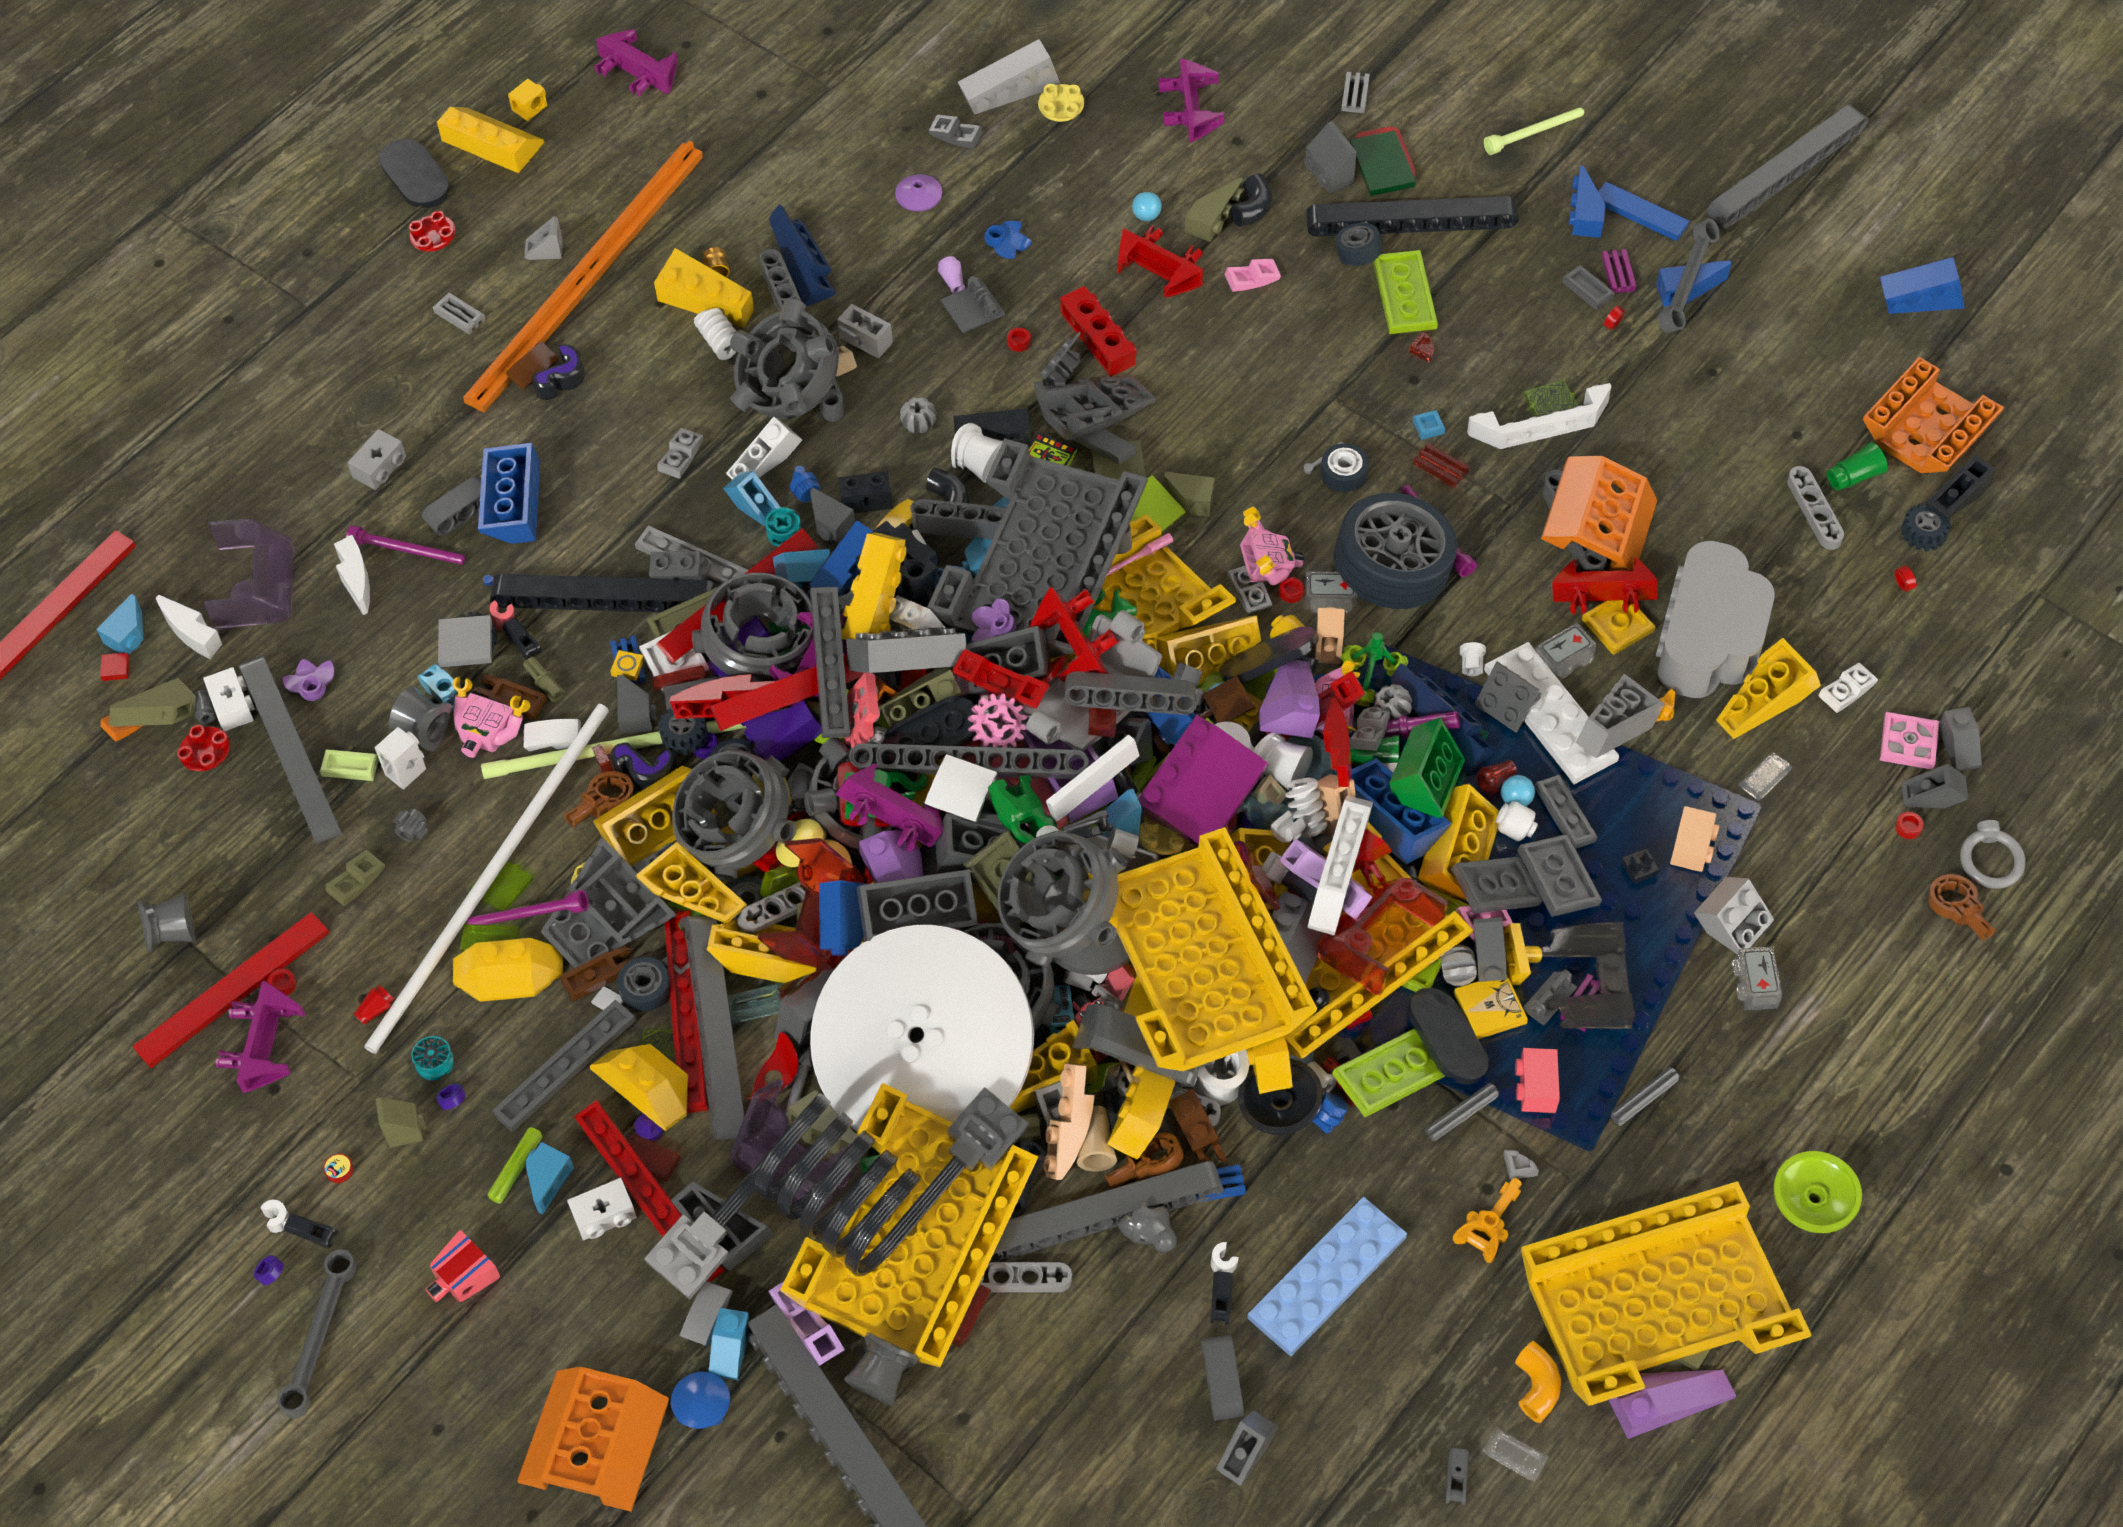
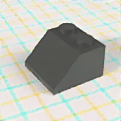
M1332 121L1328 122L1307 146L1306 158L1304 159L1305 166L1309 172L1315 175L1318 184L1324 187L1329 194L1354 184L1356 151Z

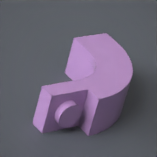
M1295 838L1279 861L1294 874L1318 889L1327 859ZM1350 878L1342 909L1348 915L1357 919L1372 896L1358 882Z

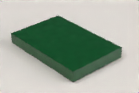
M1395 130L1350 140L1351 146L1356 151V162L1370 196L1415 187V178Z

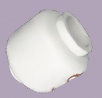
M1516 801L1511 802L1509 805L1505 803L1495 820L1498 823V830L1516 841H1521L1525 836L1531 837L1538 824L1534 822L1535 812Z

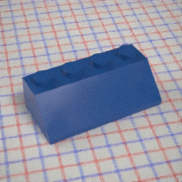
M532 443L483 449L478 531L480 533L510 544L536 541L540 459Z
M1375 758L1352 769L1351 779L1354 780L1356 798L1373 802L1368 822L1382 836V839L1391 848V852L1402 862L1408 864L1424 856L1448 830L1451 822L1444 816L1437 818L1402 805L1398 797L1390 789L1389 782L1393 772Z

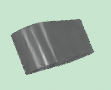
M479 476L469 478L425 508L422 513V519L437 535L443 536L479 513L481 478Z
M1231 1334L1202 1338V1352L1213 1420L1244 1417Z

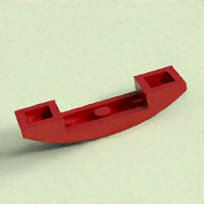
M966 649L963 650L951 671L958 677L997 696L1005 694L1007 700L1014 698V703L1037 709L1049 687L1043 681L1028 675L1023 676L991 663L985 657Z
M1353 671L1330 683L1328 689L1318 694L1320 716L1316 728L1325 723L1331 698H1336L1342 711H1345L1365 695ZM1281 734V736L1286 738V742H1290L1300 737L1294 735Z

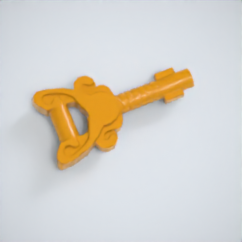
M1512 1178L1509 1183L1505 1182L1500 1190L1502 1195L1491 1211L1483 1210L1479 1214L1475 1211L1469 1212L1466 1217L1467 1223L1460 1227L1453 1235L1454 1243L1465 1244L1468 1242L1483 1251V1256L1487 1263H1492L1495 1259L1499 1243L1506 1242L1508 1238V1231L1504 1229V1222L1500 1217L1511 1200L1515 1202L1520 1195L1521 1181ZM1473 1231L1484 1232L1490 1238V1241L1473 1233Z

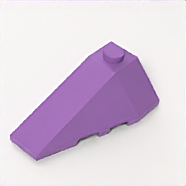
M1294 660L1279 667L1259 711L1260 731L1312 738L1320 716L1319 697L1309 662Z
M902 830L883 831L859 842L860 855L874 884L924 876L921 852L917 844L915 843L914 849L909 852L905 851L906 840L900 848L898 847L897 842L901 837Z
M1723 1369L1639 1373L1645 1385L1644 1389L1610 1399L1609 1402L1627 1438L1630 1439L1734 1399L1736 1394Z

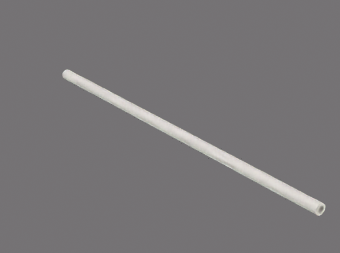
M598 704L365 1044L364 1047L368 1051L376 1054L608 714L609 710L606 706Z

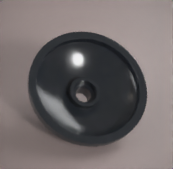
M1289 1058L1293 1087L1259 1094L1254 1069L1252 1068L1248 1071L1244 1082L1239 1086L1238 1103L1243 1117L1252 1127L1267 1134L1286 1135L1305 1128L1315 1119L1322 1106L1323 1090L1319 1077L1307 1064ZM1279 1104H1287L1285 1107H1278Z

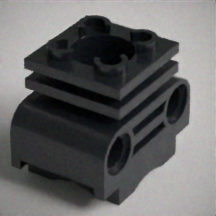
M885 521L871 533H881L906 540V556L901 562L899 570L901 581L895 590L894 598L898 595L923 607H927L935 591V586L939 582V575L936 572L938 570L936 566L937 553L928 545L918 541L913 535L912 530L904 523L894 528L888 521ZM860 554L856 557V572L858 575L861 573V570L858 569Z

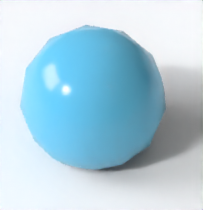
M1150 192L1138 194L1132 204L1134 215L1141 221L1147 222L1155 220L1162 208L1160 198Z
M1514 775L1504 781L1501 795L1504 802L1508 805L1516 801L1524 806H1528L1533 801L1535 788L1530 779L1525 776Z

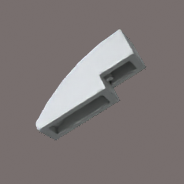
M351 535L334 544L338 557L342 562L336 565L342 583L362 614L365 615L368 613L370 603L368 573L359 547Z
M158 595L156 597L157 603L174 633L187 646L211 660L222 646L217 631L206 626L200 612Z

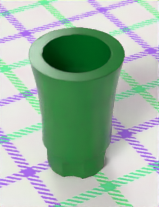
M1870 442L1858 452L1836 463V466L1827 470L1826 475L1832 488L1838 491L1846 487L1850 488L1870 478L1886 474L1888 465L1881 449L1875 443Z
M1399 735L1383 738L1377 751L1351 749L1352 767H1358L1375 758L1381 763H1398L1400 759Z

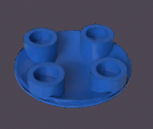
M695 1372L687 1375L678 1382L671 1396L672 1411L681 1425L695 1429L719 1425L723 1421L730 1405V1393L726 1383L719 1376L710 1372Z

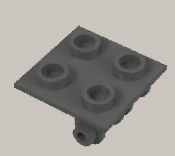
M971 276L968 279V288L940 299L962 333L1005 316V312L984 282L976 276Z
M1078 332L1074 339L1070 336L1042 371L1040 375L1043 377V382L1048 385H1054L1055 380L1066 381L1069 375L1072 374L1073 370L1080 363L1081 355L1076 351L1072 352L1069 348L1081 334L1080 332Z
M1496 661L1475 705L1517 733L1533 702H1538L1542 693L1539 692V688Z

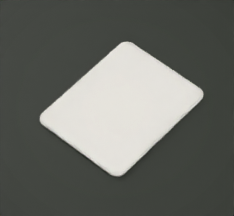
M602 987L591 1003L604 1010L615 999L620 1004L623 1003V1000L619 994L606 987Z

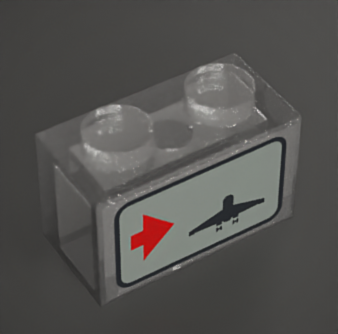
M1306 572L1304 584L1305 611L1318 613V608L1327 607L1344 609L1345 613L1356 611L1358 593L1353 591L1343 581L1339 572Z
M1575 623L1536 646L1535 651L1558 679L1568 677L1574 669L1581 665L1586 666L1594 659L1597 644L1578 623Z
M1773 947L1740 948L1737 958L1733 959L1732 966L1734 976L1739 978L1737 995L1739 1000H1743L1744 1010L1778 1009L1782 998V991Z

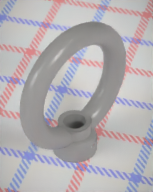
M1985 820L1977 824L1978 831L1968 836L1962 844L1960 851L1962 867L1966 874L1979 885L1992 889L2009 887L2016 883L2024 872L2026 863L2024 852L2013 837L2000 831L1998 821ZM1980 841L1984 843L1996 841L2003 843L2009 848L2014 857L2012 871L2007 876L2001 878H1992L1982 874L1972 862L1971 852L1973 847Z

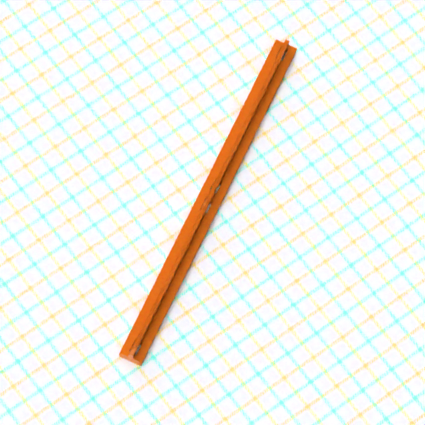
M688 141L686 144L682 143L507 345L463 396L465 404L484 413L512 381L505 374L507 370L541 341L545 343L703 158L702 151L694 148L692 141ZM596 261V264L590 269V266ZM582 277L581 282L576 285L577 281ZM483 392V396L478 400L477 398Z

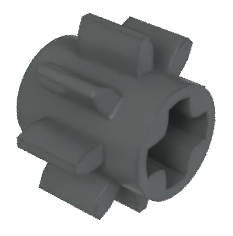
M415 809L405 810L404 812L400 811L393 820L397 824L395 826V833L408 842H411L413 839L417 840V838L422 839L428 831L425 827L426 817Z

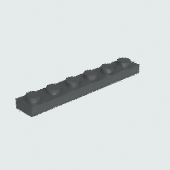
M837 587L811 588L810 598L822 738L849 737L850 726Z
M615 999L492 1110L493 1115L513 1133L636 1021L634 1015Z

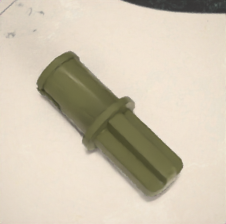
M530 657L524 662L523 666L535 679V686L540 687L552 702H556L564 696L565 691L555 681L553 673L546 671L535 657Z

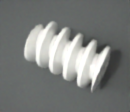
M713 308L699 313L694 318V324L717 357L721 360H727L735 355L736 352L731 349L730 340L737 331L733 328L722 310Z
M1302 778L1287 783L1286 787H1290L1292 790L1285 793L1287 798L1295 799L1288 803V807L1297 808L1296 811L1291 813L1292 818L1302 817L1305 828L1301 834L1307 832L1310 837H1315L1324 833L1328 824L1323 819L1325 811L1321 809L1323 806L1322 800L1318 799L1321 795L1320 790L1316 789L1318 786L1317 780L1314 778Z

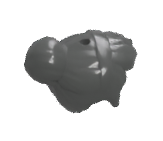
M1142 1201L1140 1207L1133 1212L1132 1217L1125 1215L1120 1219L1118 1228L1125 1237L1131 1239L1134 1243L1154 1245L1156 1251L1161 1253L1169 1252L1177 1245V1237L1174 1231L1170 1229L1169 1213L1165 1207L1149 1209L1145 1201Z

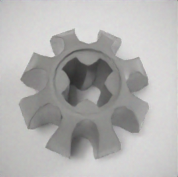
M913 397L909 399V402H905L901 408L900 420L904 428L908 429L911 433H926L936 422L937 412L935 407L926 398Z
M1400 685L1383 686L1373 699V707H1378L1382 711H1390L1389 720L1399 719L1402 715H1409L1412 709L1411 696Z
M1455 945L1441 956L1443 976L1447 983L1454 986H1464L1476 979V961L1471 948L1464 945Z

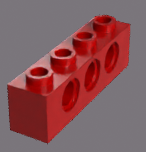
M1083 286L1060 297V313L1076 334L1078 332L1081 333L1079 338L1110 377L1135 366L1137 349L1134 343L1126 339L1122 328L1119 325H1115L1107 309H1103L1100 306L1094 293H1090Z

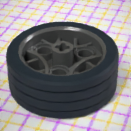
M1379 493L1357 501L1347 511L1335 544L1333 559L1337 573L1354 591V594L1363 600L1391 609H1410L1423 606L1434 600L1443 591L1457 554L1458 543L1455 531L1449 520L1428 502L1401 493Z

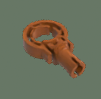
M607 771L598 774L589 783L588 790L580 795L582 802L568 812H565L564 818L574 828L590 816H602L634 796L632 780L626 774L618 771ZM608 783H611L612 787H619L623 793L616 798H609V796L602 795L601 791L608 787Z
M1947 874L1933 881L1929 891L1928 902L1935 913L1944 918L1952 919L1957 925H1968L1982 941L1986 940V937L1987 939L1990 938L1995 932V928L1981 915L1984 906L1977 900V889L1970 880L1960 875ZM1956 887H1959V893L1965 899L1951 903L1945 901L1940 894L1947 890H1956Z
M1165 1132L1156 1133L1138 1160L1128 1155L1126 1156V1164L1104 1175L1110 1188L1115 1189L1134 1179L1142 1181L1149 1177L1152 1178L1172 1172L1181 1163L1183 1150L1173 1134ZM1160 1146L1164 1150L1168 1149L1169 1157L1165 1155L1159 1160L1150 1159L1151 1154L1160 1150Z

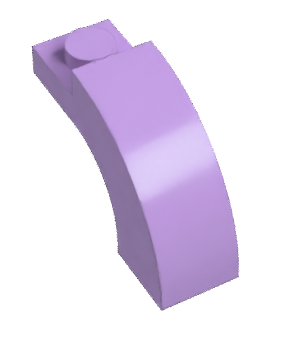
M784 1281L768 1291L819 1366L845 1350L830 1324H827L819 1315L803 1308L780 1291Z

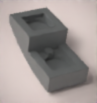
M937 115L928 130L930 135L940 140L973 149L983 133L979 125L960 124L958 117Z

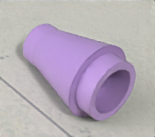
M953 256L942 259L938 263V272L950 287L951 292L957 293L964 290L965 285L963 283L960 261L956 260Z

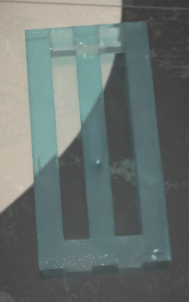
M778 984L727 995L731 1024L778 1014L780 1002L782 1001ZM769 995H773V996H774V997H770V998H766V999H762V1000H757V999H756V998H761V997H765V996H769ZM747 1001V1003L732 1006V1004Z

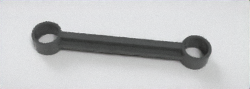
M1712 219L1697 222L1693 226L1695 243L1670 307L1661 310L1659 313V324L1665 333L1679 331L1685 327L1686 319L1683 309L1708 245L1719 239V228Z
M343 1249L332 1251L324 1261V1268L328 1274L291 1384L285 1386L277 1397L279 1408L288 1418H300L310 1408L311 1401L307 1394V1389L343 1284L351 1280L357 1270L352 1255ZM347 1259L350 1261L346 1271L338 1274L331 1272V1267L337 1260ZM300 1393L304 1396L303 1402L299 1407L291 1410L284 1407V1403L290 1395Z

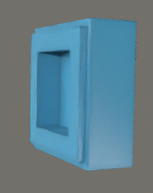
M1437 410L1413 416V423L1421 440L1445 434V427Z

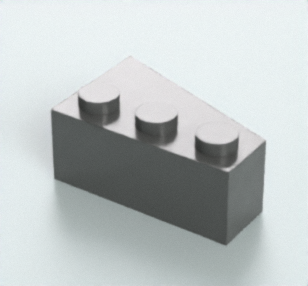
M839 964L833 968L825 969L818 978L813 981H807L801 989L793 994L786 995L780 1002L774 1038L778 1039L780 1032L785 1033L792 1042L797 1057L803 1052L802 1045L811 1038L813 1014L821 991Z
M692 1182L676 1195L671 1202L682 1215L684 1214L692 1222H695L703 1212L711 1217L724 1203V1200ZM738 1209L723 1226L727 1235L720 1241L719 1245L729 1255L722 1262V1265L731 1272L775 1234L768 1226Z

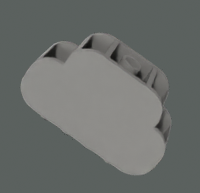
M1715 541L1700 542L1688 551L1684 566H1678L1656 652V657H1661L1658 666L1659 680L1666 689L1675 691V694L1691 698L1706 697L1718 688L1719 683L1731 685L1743 683L1746 676L1751 674L1757 666V660L1765 640L1775 592L1767 578L1756 572L1748 571L1749 565L1746 556L1734 546Z

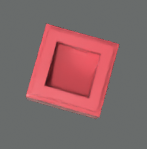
M1126 964L1120 969L1109 972L1105 980L1109 985V989L1120 1001L1125 998L1135 979V969L1133 966Z

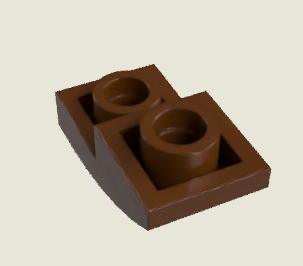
M541 341L508 369L505 374L524 390L533 383L532 378L536 372L552 367L559 358Z

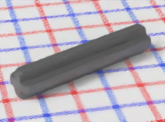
M1668 1067L1611 1112V1119L1616 1125H1623L1678 1082L1680 1077L1678 1072L1674 1068Z
M1492 1083L1485 1085L1427 1126L1425 1129L1427 1136L1432 1141L1441 1138L1499 1096L1497 1088Z

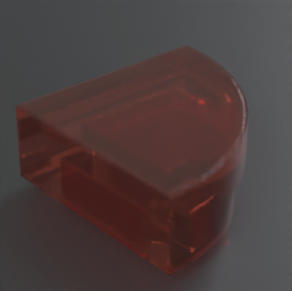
M1422 331L1409 347V353L1430 363L1434 352L1433 344L1430 341L1431 338Z
M598 744L591 747L601 773L613 771L603 746Z

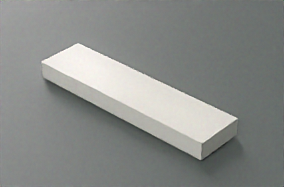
M1130 735L1126 736L1046 801L1051 817L1057 822L1138 758L1140 755L1135 740Z

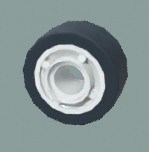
M1341 443L1333 445L1322 456L1320 472L1322 480L1329 488L1335 491H1355L1367 480L1369 460L1366 453L1353 444Z

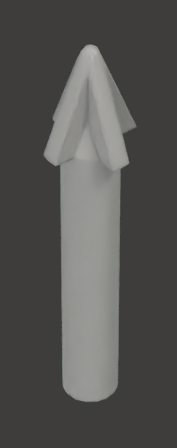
M808 1047L798 1060L797 1074L782 1120L784 1124H788L789 1106L801 1099L808 1071L812 1070L811 1047Z

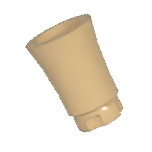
M1093 1106L1089 1128L1078 1154V1166L1087 1171H1104L1112 1168L1117 1162L1114 1148L1107 1145L1111 1136L1110 1120L1107 1117V1110L1103 1106Z

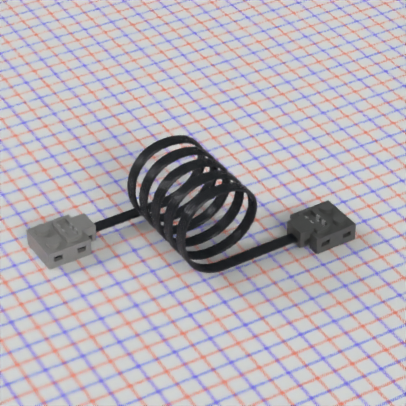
M984 1087L947 1130V1135L955 1141L949 1149V1154L953 1158L885 1238L867 1256L861 1259L880 1228L917 1185L920 1176L912 1171L911 1168H908L883 1194L863 1219L845 1237L838 1241L853 1214L897 1162L898 1158L886 1149L843 1198L823 1218L815 1223L819 1212L830 1195L875 1143V1138L867 1133V1131H862L814 1187L800 1200L792 1204L798 1190L811 1171L853 1123L849 1116L844 1112H840L797 1163L782 1178L769 1186L773 1175L789 1151L831 1104L830 1100L825 1098L822 1093H819L711 1217L703 1212L695 1222H692L683 1214L644 1259L647 1264L690 1300L728 1257V1252L719 1245L720 1241L727 1235L723 1226L756 1190L768 1201L777 1199L778 1210L788 1219L795 1220L800 1218L799 1226L801 1230L811 1238L817 1239L823 1236L822 1247L835 1258L845 1256V1267L855 1276H865L891 1255L964 1168L971 1172L980 1162L992 1171L1011 1146L1026 1131L1029 1123Z

